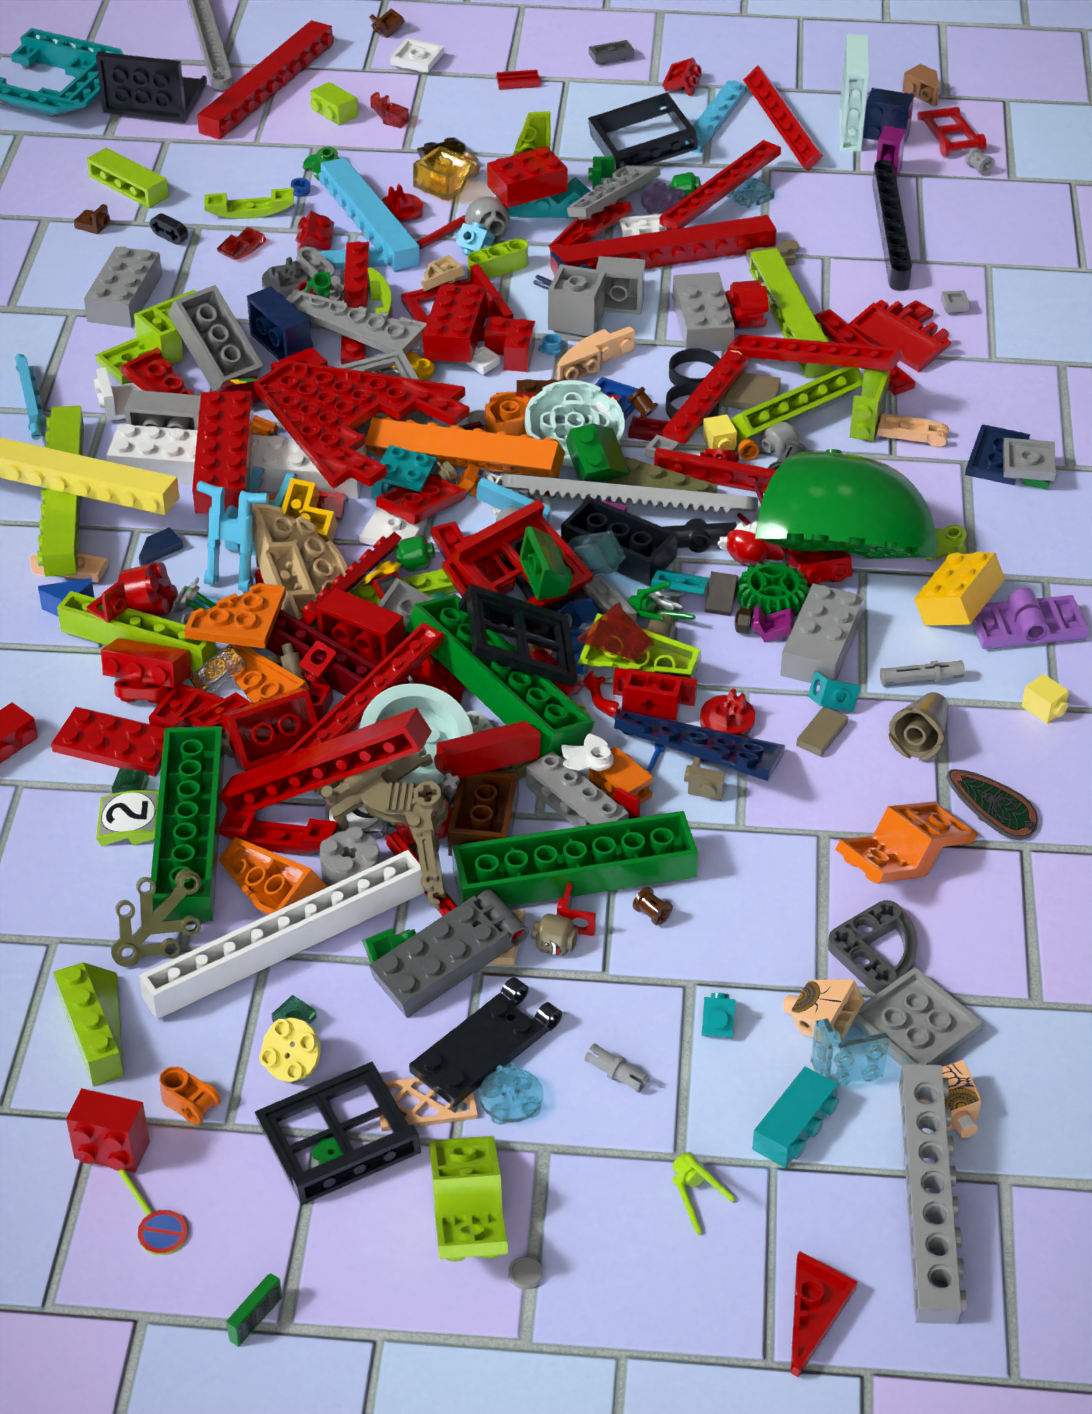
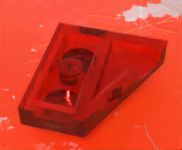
M617 603L577 638L578 642L582 645L601 649L602 652L618 655L622 659L633 663L654 645V641Z

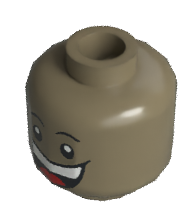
M547 913L540 922L535 921L531 938L536 940V948L539 951L562 957L568 951L572 952L574 950L578 937V928L574 927V923L570 918Z

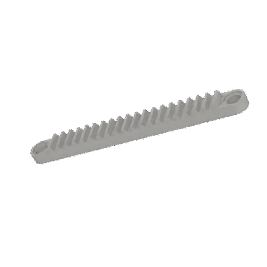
M187 0L210 83L214 89H228L232 86V75L210 1Z
M504 474L502 486L507 489L529 491L531 496H534L536 492H540L541 497H545L546 493H550L551 498H555L557 494H560L562 499L570 495L572 500H575L578 495L582 501H585L588 496L594 499L600 497L601 501H607L610 498L614 503L621 499L623 505H626L627 501L631 500L633 506H636L638 501H641L643 507H646L648 502L652 503L653 508H656L658 503H661L663 509L672 504L673 510L682 505L684 511L689 506H692L695 512L699 507H702L704 512L707 513L708 509L712 508L716 514L719 509H723L724 514H728L729 510H758V498L750 496Z

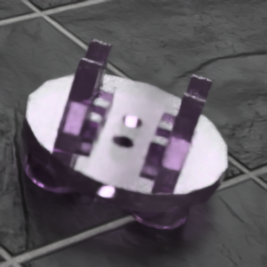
M656 182L653 184V187L646 189L641 194V204L647 209L649 214H653V212L665 213L685 198V191L666 186L663 182Z

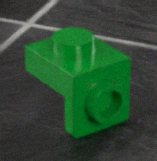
M593 156V167H588V181H592V190L597 185H601V178H613L612 174L615 172L614 157Z

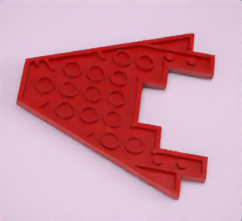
M290 360L285 361L254 382L255 392L334 489L349 478H353L371 487L387 475V466L356 452V450L366 444L365 435L354 431V429L377 413L382 412L400 420L417 409L451 426L457 425L470 415V407L458 402L466 396L465 387Z

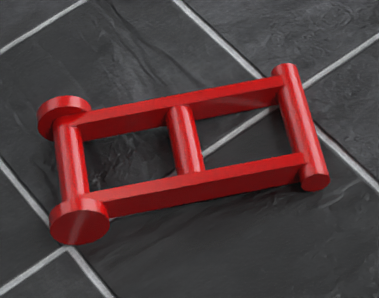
M959 107L917 113L918 120H923L940 142V153L943 157L949 156L950 151L971 148H979L982 151L986 150L985 135H976L960 115ZM951 116L956 124L938 126L933 119ZM963 132L969 140L950 142L945 134Z

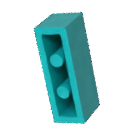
M804 1066L754 1129L752 1150L784 1168L789 1165L793 1158L798 1159L802 1155L809 1137L814 1138L820 1131L826 1115L831 1116L835 1112L839 1104V1099L836 1097L838 1083Z

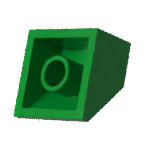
M593 423L569 430L565 443L579 481L604 482L629 475L614 429Z
M532 526L526 527L519 560L537 601L567 595L573 577L570 568L566 567L563 562V553L560 546H556L551 535Z

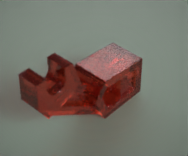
M375 92L370 96L371 108L383 120V124L401 129L409 122V108L390 103L388 95L380 98L379 92Z

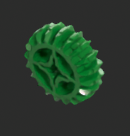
M767 561L765 565L757 563L755 567H748L746 572H742L737 583V598L741 608L752 609L754 614V607L760 606L765 616L789 608L797 616L809 593L804 574L798 573L797 568L790 569L788 564L779 565L778 561L776 564H770Z

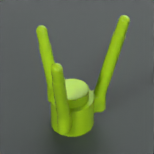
M686 1152L677 1157L672 1165V1169L676 1174L672 1182L678 1188L694 1230L699 1235L702 1233V1229L685 1185L696 1187L705 1179L730 1202H734L735 1197L705 1169L693 1153Z

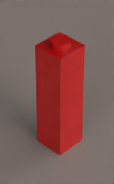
M521 721L438 742L434 763L436 769L444 776L447 773H451L452 777L458 775L460 779L537 759L540 752L541 732L527 721Z

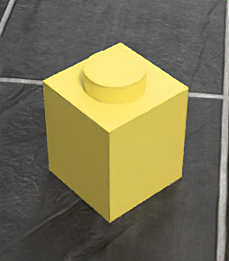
M727 414L704 418L703 440L708 449L735 450L736 452L737 431Z
M1042 674L1025 686L1022 707L1045 723H1049L1066 712L1069 690L1045 674Z

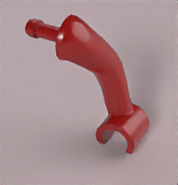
M592 670L584 678L583 684L590 690L594 706L610 717L615 713L618 715L621 712L618 709L619 703L604 699L599 686L605 681V677L600 676L597 679Z

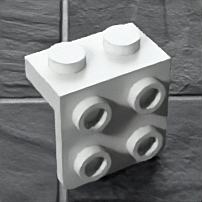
M106 367L97 368V379H93L99 408H104L107 421L126 418L124 407L131 390L141 389L134 383L111 386Z

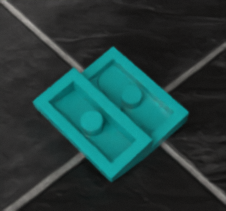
M657 570L652 579L651 586L669 581L671 586L664 588L666 590L707 596L710 578Z

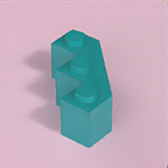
M574 177L568 182V191L507 209L511 217L575 218L568 217L567 208L586 193L591 192V190Z

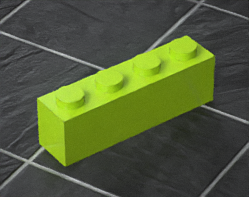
M104 148L87 158L90 178L149 209L169 198L167 178L108 148Z

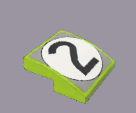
M126 791L102 796L96 840L99 844L105 846L127 838L132 845L153 840L155 837L159 791Z

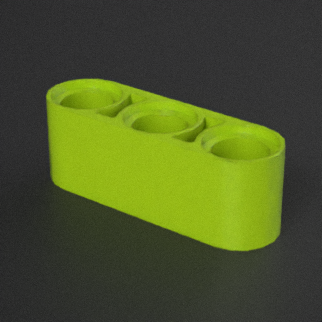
M516 238L471 252L467 257L468 278H470V266L476 264L480 265L489 279L527 267L528 242L524 239Z

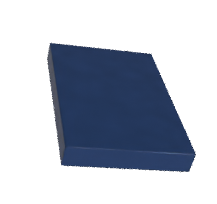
M982 424L966 466L965 475L1015 485L1016 479L1003 477L1004 438L1030 440V434Z

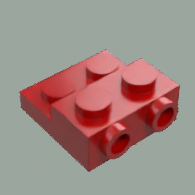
M784 549L785 560L793 568H797L798 573L804 574L808 587H811L812 584L818 585L824 581L840 582L847 577H852L851 556L847 552H795Z
M499 551L475 563L490 583L513 571L502 562ZM450 558L442 562L441 568L462 597L470 582L453 564ZM516 578L501 585L496 590L504 595L513 591Z

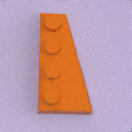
M232 644L241 658L232 667L231 657L233 654L228 655L224 652L218 657L226 661L225 671L252 703L297 688L310 689L306 681L247 646Z

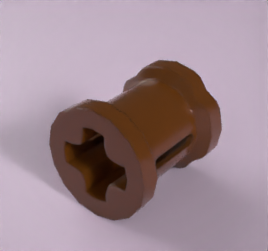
M641 387L627 398V402L632 403L639 411L640 417L645 418L659 405L653 403L645 393L646 389Z
M650 887L643 888L636 895L632 906L635 911H642L650 917L651 922L656 926L663 924L669 918L673 909V905L669 901H662L654 895V891Z

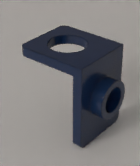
M593 598L569 600L558 611L562 614L568 613L571 616V629H578L583 623H594L597 613L603 615Z

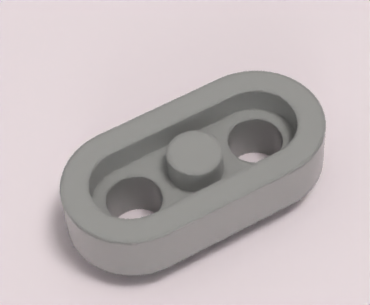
M302 247L297 251L296 260L299 266L311 278L318 272H330V278L334 276V266L316 249Z

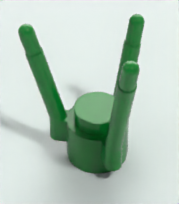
M669 581L647 589H638L637 595H632L628 600L630 606L637 612V616L664 621L665 617L658 615V613H664L672 618L689 620L696 618L693 614L655 609V601L648 594L670 587L671 582Z

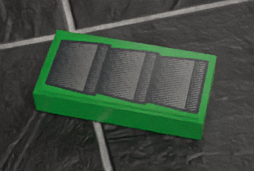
M272 1273L268 1274L226 1320L228 1337L231 1343L239 1347L282 1299L280 1278Z

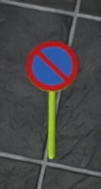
M119 1170L120 1176L147 1215L138 1227L137 1237L140 1245L147 1252L154 1255H167L176 1252L187 1239L188 1226L185 1219L179 1213L171 1210L152 1212L126 1171Z

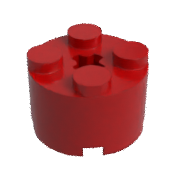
M763 280L733 282L730 285V290H726L725 295L728 305L730 304V313L735 329L761 328L767 325L768 319L763 318L764 312L769 311L766 286H761Z
M163 562L150 563L123 570L118 578V581L124 583L127 608L157 617L168 615L171 612L174 600L178 596V590L175 585L171 584Z

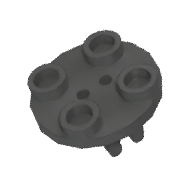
M292 257L286 258V265L272 266L264 272L262 287L265 289L272 286L287 299L288 295L292 294V291L297 289L301 282L308 281L307 273L299 267L297 260L293 262Z

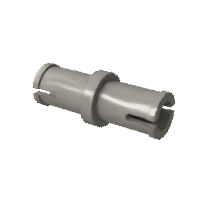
M596 1043L591 1045L589 1049L598 1055L599 1058L587 1052L584 1059L587 1063H591L606 1072L609 1079H617L634 1089L637 1093L641 1092L644 1086L634 1080V1078L646 1084L649 1078L648 1074L626 1063V1058L621 1055L616 1057L599 1047Z

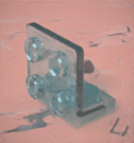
M828 1018L817 1020L815 1022L811 1053L812 1066L815 1072L838 1083V1088L863 1081H874L884 1075L889 1036L887 1033H881L841 1042L839 1032L833 1030Z

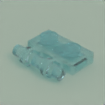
M751 176L727 194L726 197H732L738 205L750 208L753 203L758 206L774 199L775 191Z

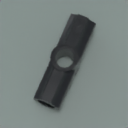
M695 518L688 521L685 525L662 527L678 533L677 548H689L692 552L701 553L708 550L710 546H718L717 543L720 541V537H727L729 531L734 530L737 524L736 522L707 524L704 520Z

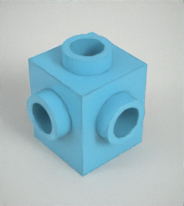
M472 222V225L463 223L462 228L457 233L455 245L463 249V254L469 255L471 252L492 246L495 236L484 230L485 226L475 222Z

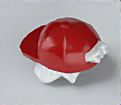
M756 521L746 527L741 522L734 530L729 531L727 537H720V541L717 543L720 549L727 550L736 562L747 566H756L757 563L761 564L765 559L783 560L785 555L783 547L755 539Z

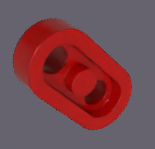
M127 679L118 680L114 683V695L123 702H133L140 699L148 700L150 703H160L170 691V687Z

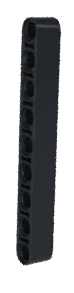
M879 160L874 163L872 187L888 283L893 290L905 291L910 285L912 264L895 169L892 162Z

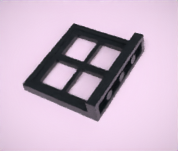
M469 584L458 605L460 611L468 613L472 655L572 687L575 685L578 676L568 615ZM485 619H488V620H491V621H494V622H497V623H500V624H503V625H506V626L513 627L515 630L510 629V628H507V627H504V626H501V625H498V624H495V623H491V622L485 621ZM486 629L515 638L518 653L489 645L487 643ZM526 632L556 641V643L529 635ZM528 643L557 652L559 667L530 658Z
M373 1061L254 1111L256 1120L300 1205H304L421 1153L419 1133L413 1124L409 1126ZM366 1085L378 1107L340 1123L328 1100ZM317 1106L328 1129L289 1145L278 1122ZM383 1115L392 1133L354 1150L345 1131ZM333 1137L343 1155L303 1172L294 1153L319 1143L320 1140Z

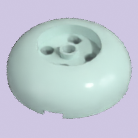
M565 380L543 387L540 393L530 399L525 412L526 434L535 439L544 440L546 437L556 439L565 451L562 462L564 467L574 468L565 443L570 429L593 423L612 428L618 443L621 442L624 432L625 420L618 402L613 397L610 398L601 392L600 387L583 381ZM596 402H601L608 409L610 419L605 413L597 412L589 405L592 404L594 406ZM559 420H565L564 423H557Z

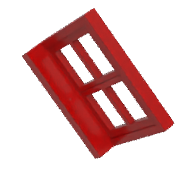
M479 264L470 266V278L451 283L462 286L478 285L487 287V318L488 316H500L513 319L512 311ZM440 285L427 291L420 289L401 294V302L413 320L427 323L429 315L425 314L419 303L435 299ZM485 327L482 328L478 342L484 341Z
M539 499L455 544L451 557L453 564L470 584L498 592L496 588L519 575H522L529 583L519 560V554L510 544L524 536L526 527L532 526L551 535L556 546H560L563 553V562L566 567L570 568L573 577L567 595L592 582L594 577L593 573L542 516L545 506ZM501 550L516 569L490 583L475 563ZM567 595L537 601L534 596L525 602L546 608Z

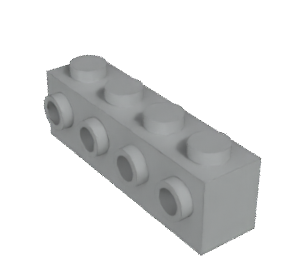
M553 751L526 766V787L574 827L629 819L628 812L624 806L618 805L604 790L597 788L584 774L563 765L565 759L560 758Z

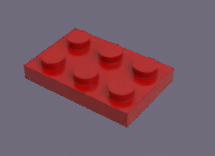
M430 474L422 491L418 492L398 486L377 496L376 506L415 525L465 499L466 490Z

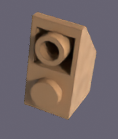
M918 64L904 72L902 91L914 94V97L934 107L937 106L940 89L937 71L923 64Z

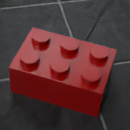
M547 146L538 147L532 151L517 153L514 156L499 158L496 161L487 163V186L507 208L568 191V168Z
M334 588L317 605L318 631L376 666L405 640L404 619L402 615L340 589Z
M297 688L220 714L236 767L242 770H248L280 759L318 723L309 691L304 688Z

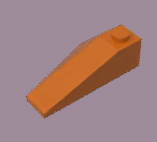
M237 837L232 840L218 859L255 907L267 915L327 888V885L311 868Z

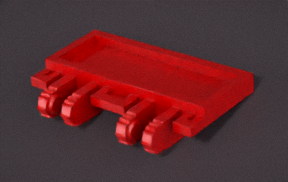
M882 299L877 303L873 302L849 323L853 329L874 346L901 348L903 357L900 361L917 372L923 370L951 345V341L947 339L949 336L948 330L943 328L936 333L938 325L934 322L923 327L922 323L912 318L914 311L908 307L902 311L903 305L899 301L894 302L891 306Z

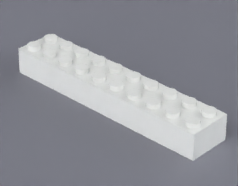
M118 424L106 455L107 461L176 476L179 485L192 486L198 430ZM253 434L250 478L255 466L265 469V473L261 475L263 482L258 491L278 492L286 473L289 472L297 474V479L316 483L318 491L344 493L348 495V498L358 499L362 486L361 482L349 478L337 488H332L293 438ZM365 445L356 450V452L366 456Z

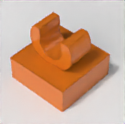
M470 463L460 476L457 486L466 490L465 495L469 492L472 496L476 497L477 485L481 477L477 476L480 468L473 463Z

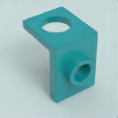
M815 671L808 697L819 706L853 712L861 686L829 679L820 671ZM820 681V690L817 694L816 688L818 682Z

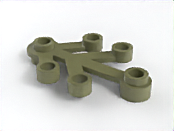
M186 868L177 873L175 877L176 887L154 912L152 895L156 891L154 881L149 877H142L137 881L136 889L140 896L141 926L133 935L131 918L135 914L134 905L129 900H121L116 904L115 912L119 917L120 938L113 943L111 956L118 965L123 967L133 966L142 956L164 955L167 958L178 956L180 945L173 938H167L162 943L143 944L151 934L185 932L188 935H195L200 931L201 923L193 915L185 916L183 919L164 920L186 895L194 894L199 890L201 879L194 870ZM189 878L194 879L192 887H184L185 880ZM144 882L151 883L149 891H141V885ZM129 905L130 912L126 915L120 914L121 907ZM191 920L196 921L195 928L192 930L186 929L187 922ZM168 944H175V950L173 952H165V948ZM127 947L132 948L130 956H122L123 949Z

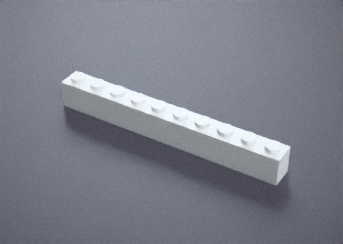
M407 850L139 975L142 998L158 1020L424 893L420 881L422 876L420 864Z

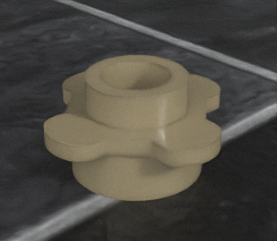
M437 461L436 464L439 470L436 473L438 477L454 484L453 481L459 476L453 466L448 461H445L443 464Z

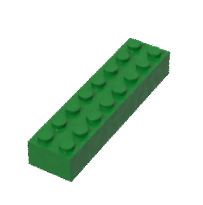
M452 594L414 604L406 631L411 634L424 622L442 632L445 641L431 653L433 657L445 666L451 674L463 683L503 723L509 725L527 721L541 732L539 757H543L551 751L558 756H562V745L584 746V740L589 733L591 734L595 721L549 679L472 655L468 613L459 610L458 603L461 598L458 595ZM486 629L487 643L489 645L518 653L499 633Z
M222 726L165 728L151 869V879L156 885V891L152 895L153 912L176 887L175 877L179 871L186 868L192 869L201 879L199 890L194 894L186 895L164 920L183 919L185 916L193 915L199 921H213L219 843L218 829L220 827L221 798L219 794L222 791L225 757ZM192 878L184 882V887L186 888L194 885V879Z
M684 811L454 845L452 846V862L461 904L471 897L475 896L477 898L482 892L491 889L509 907L559 899V897L564 898L568 883H572L573 897L696 878L698 851Z

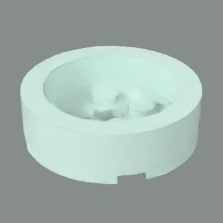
M401 684L384 690L365 709L359 729L417 708L432 731L424 747L426 755L430 754L433 762L427 767H418L398 782L400 784L414 783L415 787H417L421 782L433 781L441 787L444 775L436 769L434 763L437 743L473 734L472 724L467 713L454 698L432 686Z

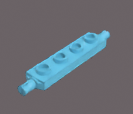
M17 354L15 356L16 370L20 375L29 418L28 428L31 432V438L38 440L42 436L40 424H44L45 420L33 366H28L27 357L23 354Z

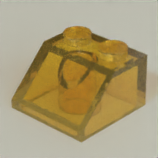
M439 146L413 163V187L437 196L442 200L449 201L462 192L475 165V160Z

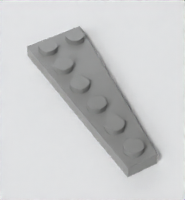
M622 166L612 174V179L606 178L603 180V185H597L594 187L595 191L586 193L567 208L568 217H578V220L591 218L592 214L603 211L604 207L615 204L616 200L628 197L632 191L640 190L642 185L652 183L653 179L661 175L660 166Z
M302 291L289 301L301 313L308 316L311 322L385 353L402 349L406 355L422 339L426 326L424 322L401 317L399 320L389 317L388 313L381 311L379 314L368 312V308L361 306L359 308L347 307L345 302L330 300L329 298Z

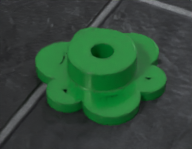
M328 1138L320 1140L319 1146L312 1149V1157L319 1161V1165L343 1155L334 1138L331 1140Z

